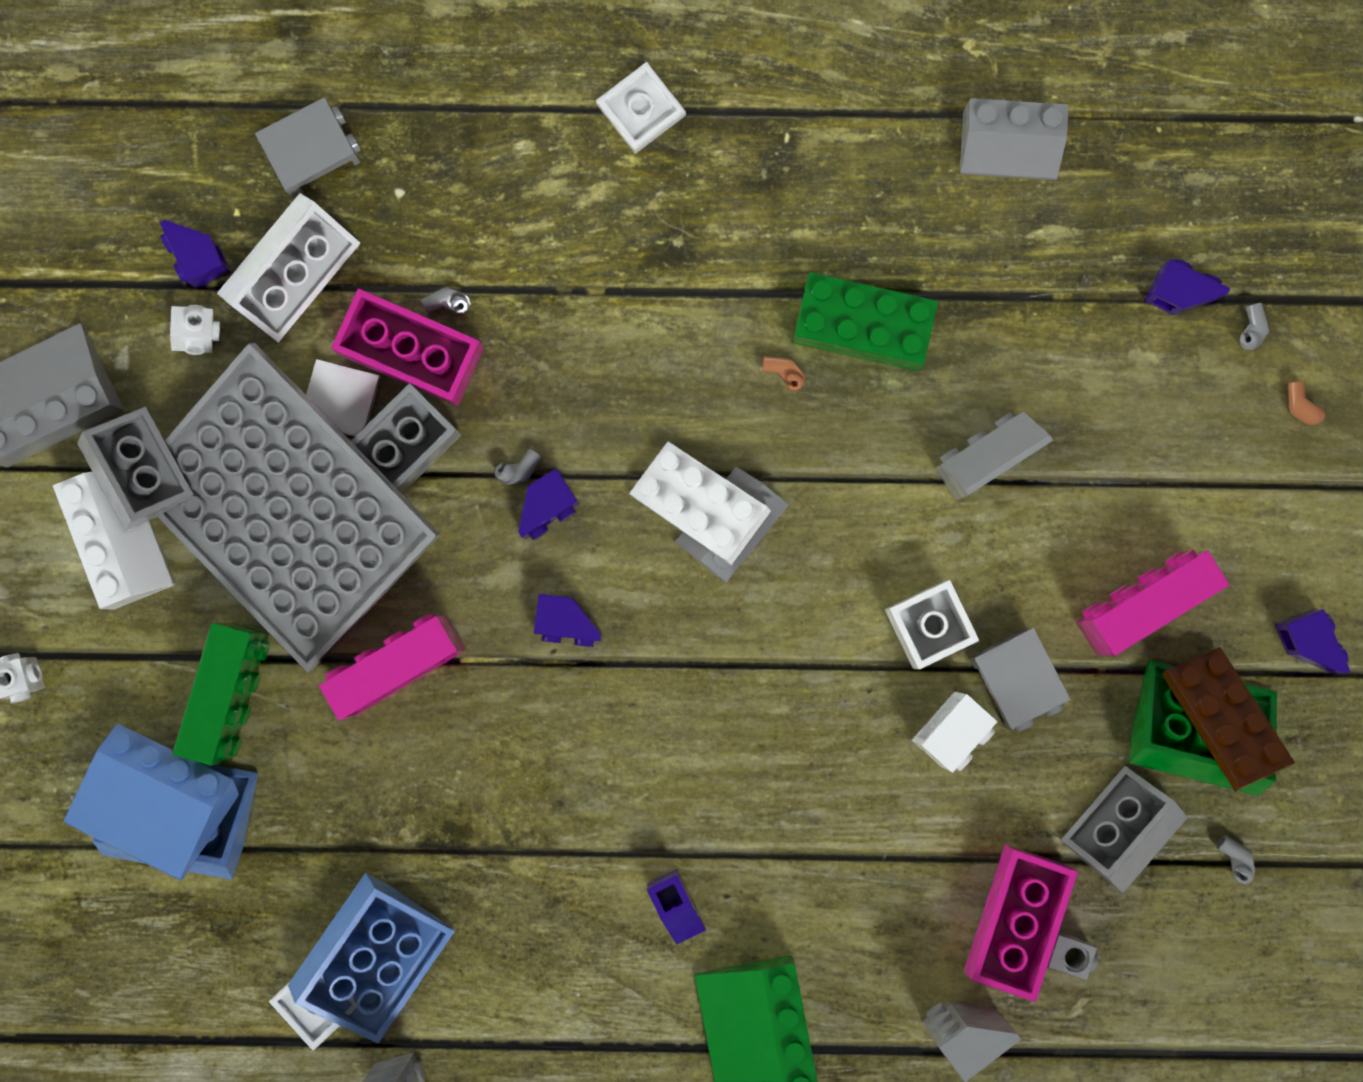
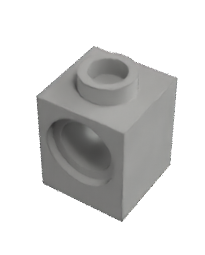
M1059 931L1047 967L1087 980L1089 972L1092 973L1097 966V947L1089 941ZM1071 948H1077V958L1073 962H1066L1065 955L1067 951Z

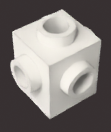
M189 305L187 307L171 306V351H185L191 355H201L204 352L212 353L213 341H219L220 321H213V309L205 308L201 305Z
M19 653L0 657V699H10L11 704L32 698V692L45 689L42 671L36 657L20 658Z

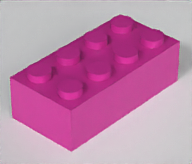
M358 288L331 349L339 356L406 385L410 383L414 388L458 407L484 347L477 339Z
M1194 549L1185 553L1179 551L1165 560L1166 566L1157 570L1152 568L1137 577L1139 583L1130 587L1124 585L1109 594L1111 600L1102 604L1097 602L1082 611L1083 617L1075 622L1095 654L1116 656L1228 587L1230 584L1209 551L1195 552Z
M427 614L412 623L415 629L410 632L405 631L402 633L399 631L383 640L386 645L383 648H376L374 650L370 648L354 657L356 664L345 667L342 665L328 672L325 675L327 681L318 686L338 721L355 717L466 651L448 617Z
M1005 844L964 968L967 976L973 981L1036 1002L1078 871L1068 865Z

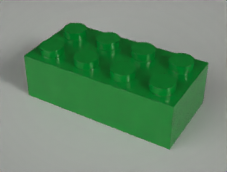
M809 272L792 343L918 372L925 363L938 301Z
M211 623L172 755L210 766L230 761L233 756H237L242 744V738L239 737L242 724L245 725L251 714V705H248L251 693L256 692L261 679V674L258 673L261 660L264 661L267 658L270 650V642L267 641L269 633L234 623Z

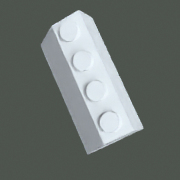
M299 193L217 294L279 343L360 245V242L314 201Z
M92 471L53 485L99 609L115 610L175 585L151 520L125 531Z

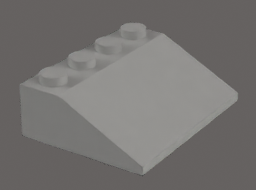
M79 323L0 362V466L8 468L124 411V407L84 324Z

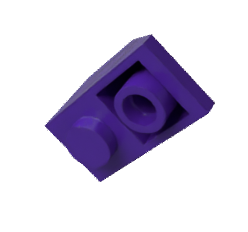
M167 220L159 222L164 234L160 235L161 240L169 253L173 252L178 262L174 264V268L182 282L186 281L197 289L232 273L219 244L209 235Z
M1170 259L1160 267L1144 301L1171 315H1175L1215 302L1227 295L1230 288L1221 284L1222 281L1214 275H1203L1192 270L1193 267L1183 260Z
M556 468L527 488L518 530L523 539L531 537L532 540H535L549 531L548 524L556 519L561 523L577 512L574 507L579 505V502Z
M539 594L534 634H542L541 641L561 643V637L575 638L574 645L593 647L594 641H602L601 632L574 598Z
M1324 609L1308 610L1274 624L1287 655L1329 673L1345 674L1350 672L1347 664L1349 661L1348 654L1345 648L1338 643L1334 634V621L1329 614L1325 613Z
M678 869L647 883V892L661 921L676 945L706 930Z

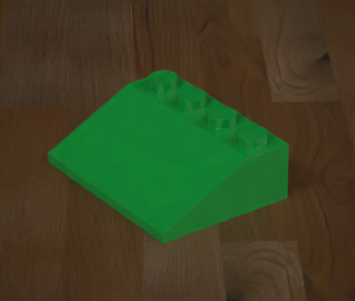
M1149 659L1131 731L1129 763L1233 790L1162 676L1167 669L1174 667V665ZM1245 684L1277 734V692ZM1276 774L1238 791L1259 796L1276 782Z
M792 955L695 974L715 1082H818L795 962Z

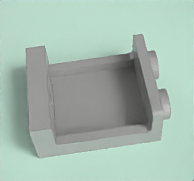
M325 97L255 133L284 190L292 199H295L299 193L304 194L302 186L350 161L355 166L361 163L356 154L361 151L352 133L346 135L341 126L346 121L337 105L331 107Z
M1025 628L968 657L973 668L977 669L981 674L1004 719L1002 723L1007 729L1012 730L1015 728L1016 732L1025 730L1035 724L1034 718L1045 714L1046 717L1052 716L1064 709L1063 703L1071 700L1034 628Z

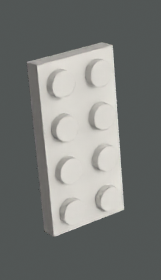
M670 442L665 444L629 493L637 501L730 565L733 564L771 512L766 505Z

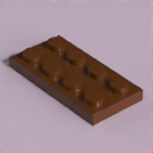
M1221 647L1171 667L1162 674L1235 792L1285 770L1295 763Z

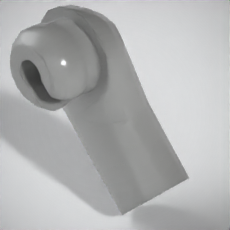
M444 287L421 299L428 314L441 307L457 314H463L470 306V300L466 294L450 287Z
M1262 303L1245 307L1249 325L1243 331L1239 340L1240 345L1246 350L1258 348L1269 333Z
M528 449L520 463L498 464L495 468V476L501 483L506 485L525 483L529 480L543 457Z
M1223 835L1218 840L1216 848L1230 857L1235 880L1241 884H1249L1255 875L1252 852L1229 836Z

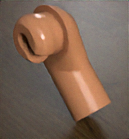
M764 355L762 372L778 373L787 388L792 391H797L803 387L805 375L795 360Z
M1305 382L1288 383V402L1291 415L1307 425L1321 423L1325 418V411L1306 399Z

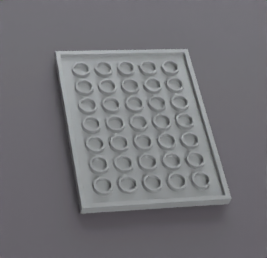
M249 343L165 440L168 449L194 495L161 514L158 518L307 673L312 671L441 535L256 343Z

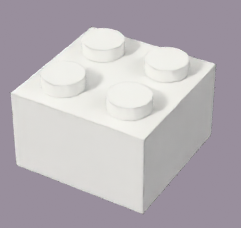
M950 580L940 582L884 609L913 669L919 670L979 641Z
M954 692L911 741L940 767L953 773L956 769L961 771L966 767L973 757L970 754L971 751L978 744L984 745L995 733L993 726L998 721L967 694Z

